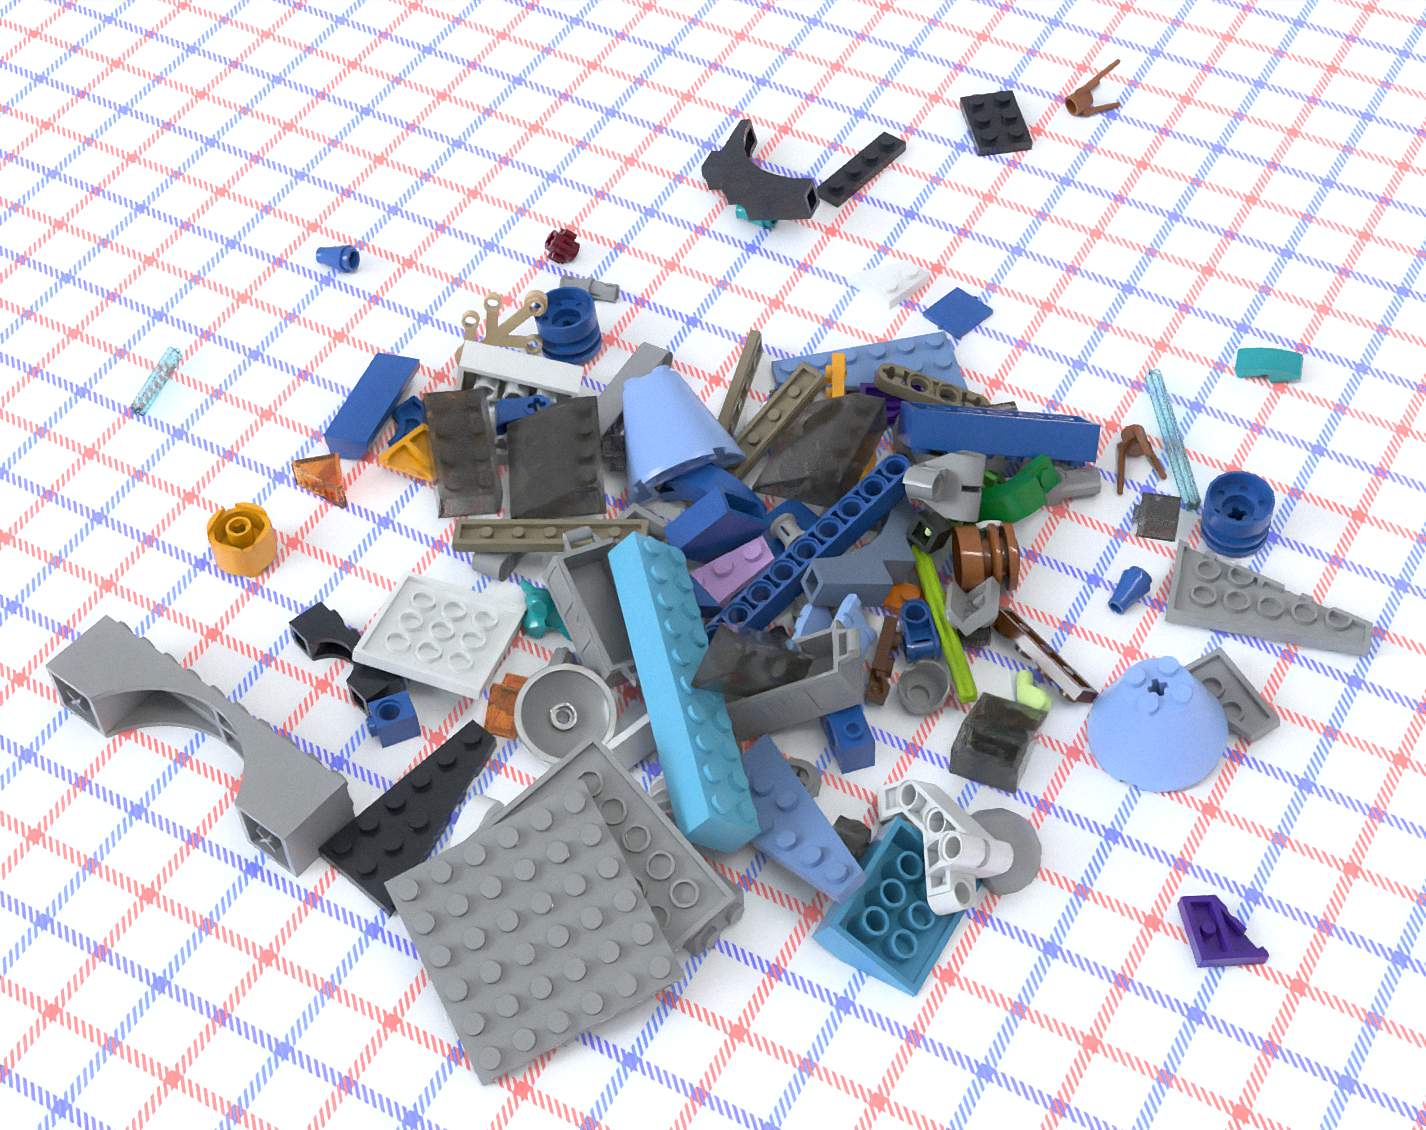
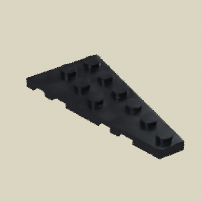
M472 719L318 848L320 857L387 915L392 917L396 908L384 883L428 859L452 820L451 814L458 804H462L467 795L466 790L475 777L479 776L496 749V737Z

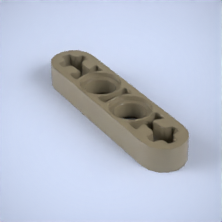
M893 363L881 364L874 377V384L879 390L910 402L991 408L989 400L981 394ZM911 385H919L925 392H918ZM940 395H947L951 397L954 402H946L940 397Z

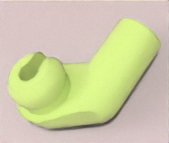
M1029 670L1017 672L1018 702L1034 711H1049L1053 705L1052 697L1046 694L1044 690L1033 686V673Z

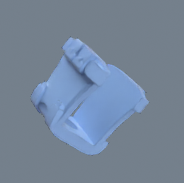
M848 594L834 620L839 619L846 629H859L863 666L865 662L864 657L869 646L873 645L877 634L872 627L868 626L861 612V601L857 595ZM810 603L804 605L799 614L800 618H797L794 625L796 632H794L792 640L832 627L833 619L828 607L811 606Z

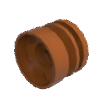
M1001 522L999 533L994 523H988L985 539H981L976 525L954 526L952 531V560L955 582L967 594L983 583L985 578L993 576L1000 584V590L1002 580L1007 591L1016 590L1020 571V551L1011 522Z

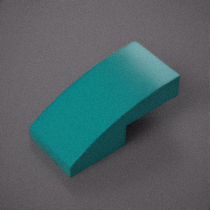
M1263 347L1240 348L1237 351L1235 372L1237 378L1268 375L1270 383L1301 380L1304 358L1301 353L1284 349Z

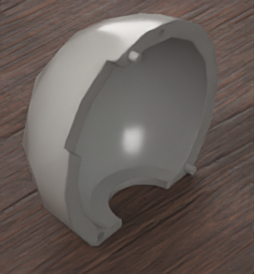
M1004 808L978 810L970 815L994 839L1008 842L1014 853L1013 862L1008 871L999 875L981 878L984 887L994 895L1002 896L1019 892L1031 884L1040 870L1042 845L1031 823L1020 814Z

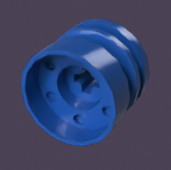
M567 286L552 289L545 293L548 297L547 310L541 316H534L538 335L543 340V355L547 359L573 365L585 363L593 358L601 349L603 340L592 295L584 289ZM538 303L534 305V308L541 307Z
M1229 471L1218 475L1209 483L1205 494L1204 510L1200 522L1202 539L1217 554L1230 558H1242L1257 553L1266 543L1275 507L1274 491L1268 482L1256 474L1245 471Z

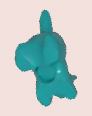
M522 579L520 585L522 591L527 594L524 601L527 605V615L522 621L525 631L534 638H543L549 629L559 631L567 640L572 642L548 589L536 588L527 580Z

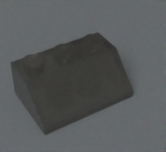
M720 622L691 682V686L696 689L750 697L804 679L809 673V668L815 655L788 636Z

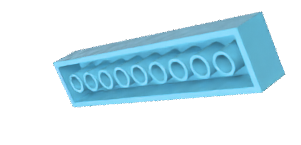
M633 531L607 554L676 825L689 842L732 854L759 835L761 830L757 820V811L753 805L748 788L749 783L740 759V751L733 734L732 722L724 702V693L717 677L716 665L710 652L708 636L703 627L700 616L701 611L697 605L693 583L689 577L686 558L679 548Z

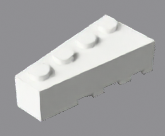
M465 340L458 367L453 400L467 391L470 394L471 403H476L477 407L489 408L490 404H496L505 398L514 399L543 395L550 400L551 409L549 412L574 413L584 367ZM537 403V410L540 411V405Z

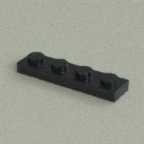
M884 131L816 188L819 198L839 208L905 152L906 142Z

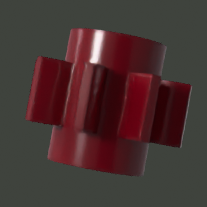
M560 228L559 232L553 230L548 235L544 248L550 251L547 258L558 264H564L565 260L568 262L573 261L580 249V244L574 241L577 234L567 228Z

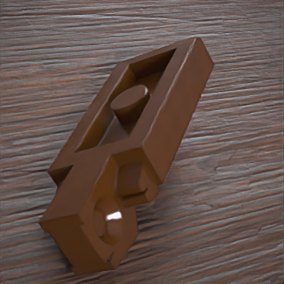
M887 615L884 618L864 702L884 706L889 695L891 686L885 677L891 679L895 659L889 658L891 651H898L902 634L896 631L898 622L896 617Z

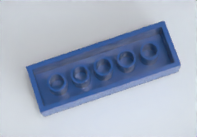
M901 401L897 439L904 443L906 448L912 449V453L929 455L931 450L943 451V455L966 450L984 454L988 460L993 459V455L1005 456V460L1013 462H1023L1024 457L1035 459L1039 454L1048 455L1052 464H1054L1056 459L1066 461V465L1085 467V462L1096 463L1101 425L1084 416Z

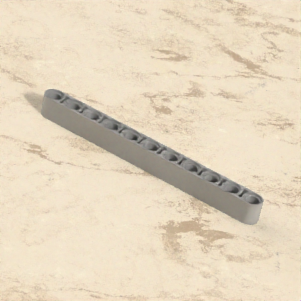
M642 342L501 519H554L624 430L622 394L625 390L623 387L624 382L630 378H641L651 374L654 368L661 365H668L671 368L673 353L650 343ZM475 552L471 567L474 571L503 582L511 575L528 552Z

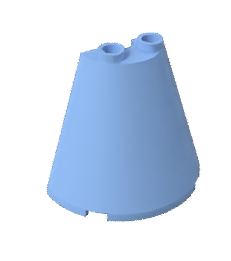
M668 365L658 366L652 370L651 374L641 378H630L624 382L623 387L625 390L622 394L627 490L630 505L633 502L641 505L660 497L657 485L711 462L721 469H726L747 460L743 450L678 372L670 370Z

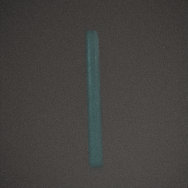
M1158 368L1154 370L1148 369L1145 372L1146 376L1144 379L1183 508L1188 512L1191 510L1197 511L1200 509L1202 501L1162 372Z

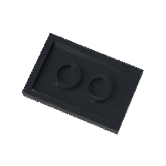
M1013 90L960 97L959 106L978 157L1032 150V139Z

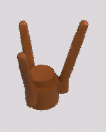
M1116 59L1085 85L1065 97V106L1071 115L1077 116L1081 113L1083 117H1087L1093 113L1121 106L1120 102L1091 108L1093 96L1090 93L1100 84V80L1120 64V59Z
M1139 424L1125 427L1121 431L1122 442L1117 444L1119 453L1117 494L1119 495L1123 494L1126 453L1133 457H1140L1145 454L1146 457L1150 458L1161 479L1165 480L1167 478L1161 463L1153 451L1151 442L1148 441L1144 427Z

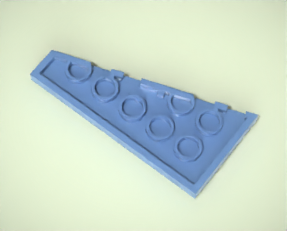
M945 331L771 361V370L777 389L782 386L802 361L826 376V365H832V353H845L847 377L845 378L844 394H846V390L860 391V382L874 383L877 370L883 363H893L968 390ZM825 384V386L822 389H826V387H832V384Z
M766 732L740 756L761 833L748 843L843 905L867 881V878L855 858Z

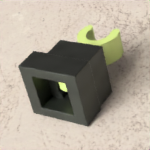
M922 510L916 513L905 534L926 555H929L944 548L950 535L952 536L954 526H962L963 522L953 523L949 518H944L937 512L929 514L926 510Z

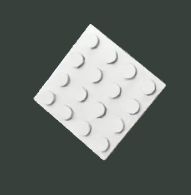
M405 570L355 646L352 661L479 700L519 631L522 621L527 615V607Z

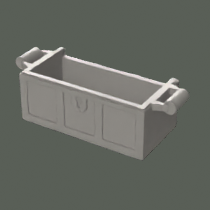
M588 525L564 532V553L553 556L542 578L584 667L601 677L609 689L631 682L634 687L639 686L641 683L607 554L614 548L616 542L613 537L601 540L592 532ZM590 538L593 542L574 549L570 546Z
M839 619L832 621V627L801 636L725 662L723 658L716 660V673L724 693V702L732 722L733 734L740 742L763 735L766 732L770 733L864 703L860 631L857 628L846 629Z

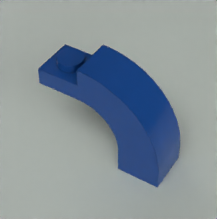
M710 463L664 482L659 490L660 498L663 502L679 500L697 502L718 485L761 500L738 478ZM762 502V505H763L764 510H765V513H766V511L768 510V508H767V507L765 506V504Z

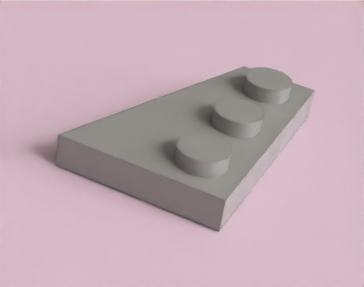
M1221 646L1184 666L1219 700L1226 714L1228 728L1249 742H1253L1280 727V718Z

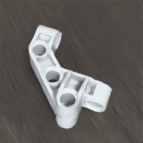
M903 779L877 788L880 825L884 826L885 823L900 816L905 821L911 820L923 831L927 899L931 910L935 914L941 916L972 908L977 899L976 879L1002 874L1011 867L1014 856L1011 845L1006 841L994 839L939 786L914 779Z

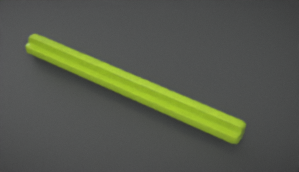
M914 544L911 547L916 559L914 566L930 608L959 700L963 704L974 703L978 699V691L957 630L948 623L945 617L946 598L931 554L926 555Z

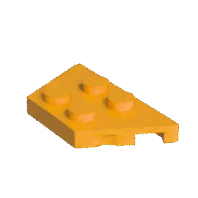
M465 391L380 454L378 462L385 467L440 486L446 484L483 456L488 450L485 435L480 430V421L471 405L470 394Z

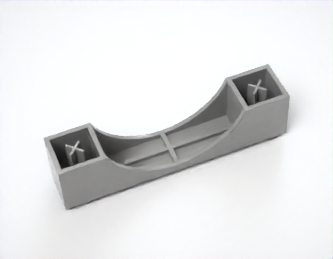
M106 614L45 665L62 706L105 738L145 727H182L208 734L236 752L244 762L240 790L234 805L248 843L296 878L320 857L318 848L355 818L354 802L350 798L347 789L348 782L340 772L336 770L331 772L325 768L314 754H305L298 749L291 738L286 735L281 737L275 733L264 719H255L241 703L237 701L232 703L215 685L208 686L202 682L194 670L182 668L171 654L167 652L162 654L148 638L144 636L138 637L121 620L117 622Z

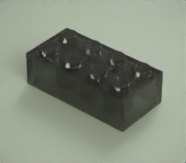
M485 388L423 393L421 414L438 519L501 513L503 488Z

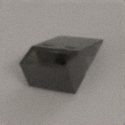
M983 692L962 722L950 752L949 773L1016 794L1049 712Z

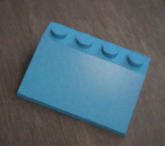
M897 816L879 828L858 862L867 881L843 905L835 900L833 901L811 938L840 961L914 997L921 989L966 910L941 916L931 910L927 899L923 835L900 816ZM976 879V892L982 884L978 879Z

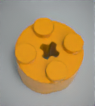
M249 502L235 503V508L226 511L223 507L215 512L207 523L208 541L216 566L226 573L238 576L246 575L249 578L258 577L262 574L263 569L274 560L277 554L278 546L271 520L264 508L257 504Z

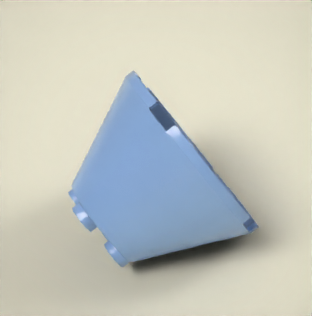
M1168 655L1161 658L1145 659L1127 668L1123 675L1099 695L1092 706L1088 718V742L1098 764L1117 781L1124 780L1139 786V790L1169 792L1196 784L1216 768L1228 742V722L1219 700L1185 667L1179 664L1176 658Z

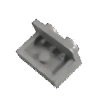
M991 576L966 594L955 581L951 582L948 585L945 617L948 623L954 629L959 628L966 637L980 627L986 628L990 626L998 617L1000 584Z

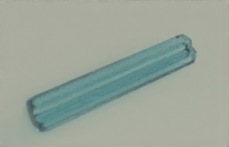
M170 346L166 349L130 405L134 415L145 416L182 359L179 348Z

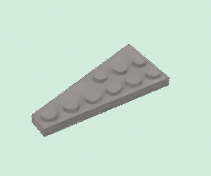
M1179 539L1165 621L1368 657L1371 648L1372 622L1337 607L1329 609L1313 602L1314 597L1303 592L1300 596L1285 590V585L1238 564L1230 566L1216 560L1217 555L1209 551H1205L1204 554L1189 548L1190 543Z

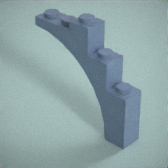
M907 495L879 520L877 537L870 544L853 553L837 557L812 559L800 581L811 606L840 607L848 594H856L861 601L860 607H881L891 592L893 583L905 582L916 563L915 555L911 550L912 545L915 543L905 534L916 515Z

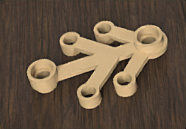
M537 289L529 291L525 295L524 306L498 326L502 298L498 293H488L483 303L486 310V336L479 343L500 347L525 348L529 354H538L542 350L543 345L541 336L538 334H530L528 336L509 334L531 316H541L546 312L548 307L547 295ZM496 300L498 304L491 306L488 304V301ZM532 303H538L541 307L532 308L530 305ZM467 310L462 315L461 324L465 329L464 344L465 340L476 342V329L480 323V315L474 310ZM472 317L476 322L468 323L466 318ZM531 341H535L539 345L537 347H532L528 343ZM464 344L460 345L455 352V361L458 366Z

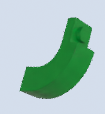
M1039 454L1008 481L993 487L981 488L982 495L978 521H961L963 522L962 526L975 525L987 520H998L1013 524L1044 506L1048 502L1045 495L1060 482L1049 456ZM950 519L953 523L960 522L959 520Z

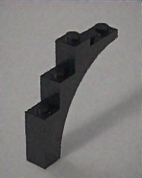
M741 119L722 150L711 151L701 166L702 176L706 180L709 190L721 189L726 196L728 205H742L749 221L811 219L820 204L813 178H792L776 175L761 169L752 162V154L758 140L751 119Z

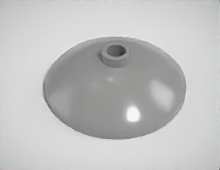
M559 663L540 669L524 683L514 705V724L521 742L535 757L552 765L560 761L593 732L606 745L611 740L616 727L617 710L611 690L596 673L576 664ZM558 713H565L568 716L566 724H561L557 721L556 716Z

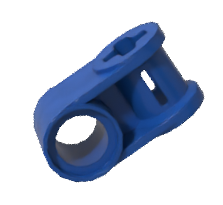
M533 395L514 399L505 398L498 401L495 405V429L497 435L539 427L538 419L541 420L542 426L555 424L553 416L549 413L551 409L550 400L543 395ZM537 403L540 405V411L537 410Z
M919 599L907 600L900 608L899 632L902 633L901 640L907 665L913 664L914 660L931 657L935 660H940L942 657L940 638L937 630H935L928 604Z

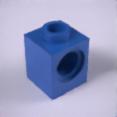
M407 690L368 703L371 717L365 719L371 737L378 736L382 748L421 735L418 717Z

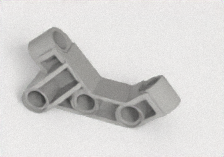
M909 448L893 453L901 454L906 458L909 456L912 460V467L907 469L902 482L905 484L906 494L910 498L923 500L944 518L966 522L978 521L986 455L966 450L943 455V451L931 450V454L925 455L912 453V449Z

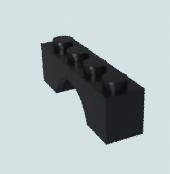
M320 601L288 622L294 643L312 661L337 658L347 661L354 666L351 674L346 679L351 701L367 717H371L368 703L402 692L400 684L403 681L400 675L352 661L353 650L361 636L356 629H349L344 624L342 617L335 609L329 610Z

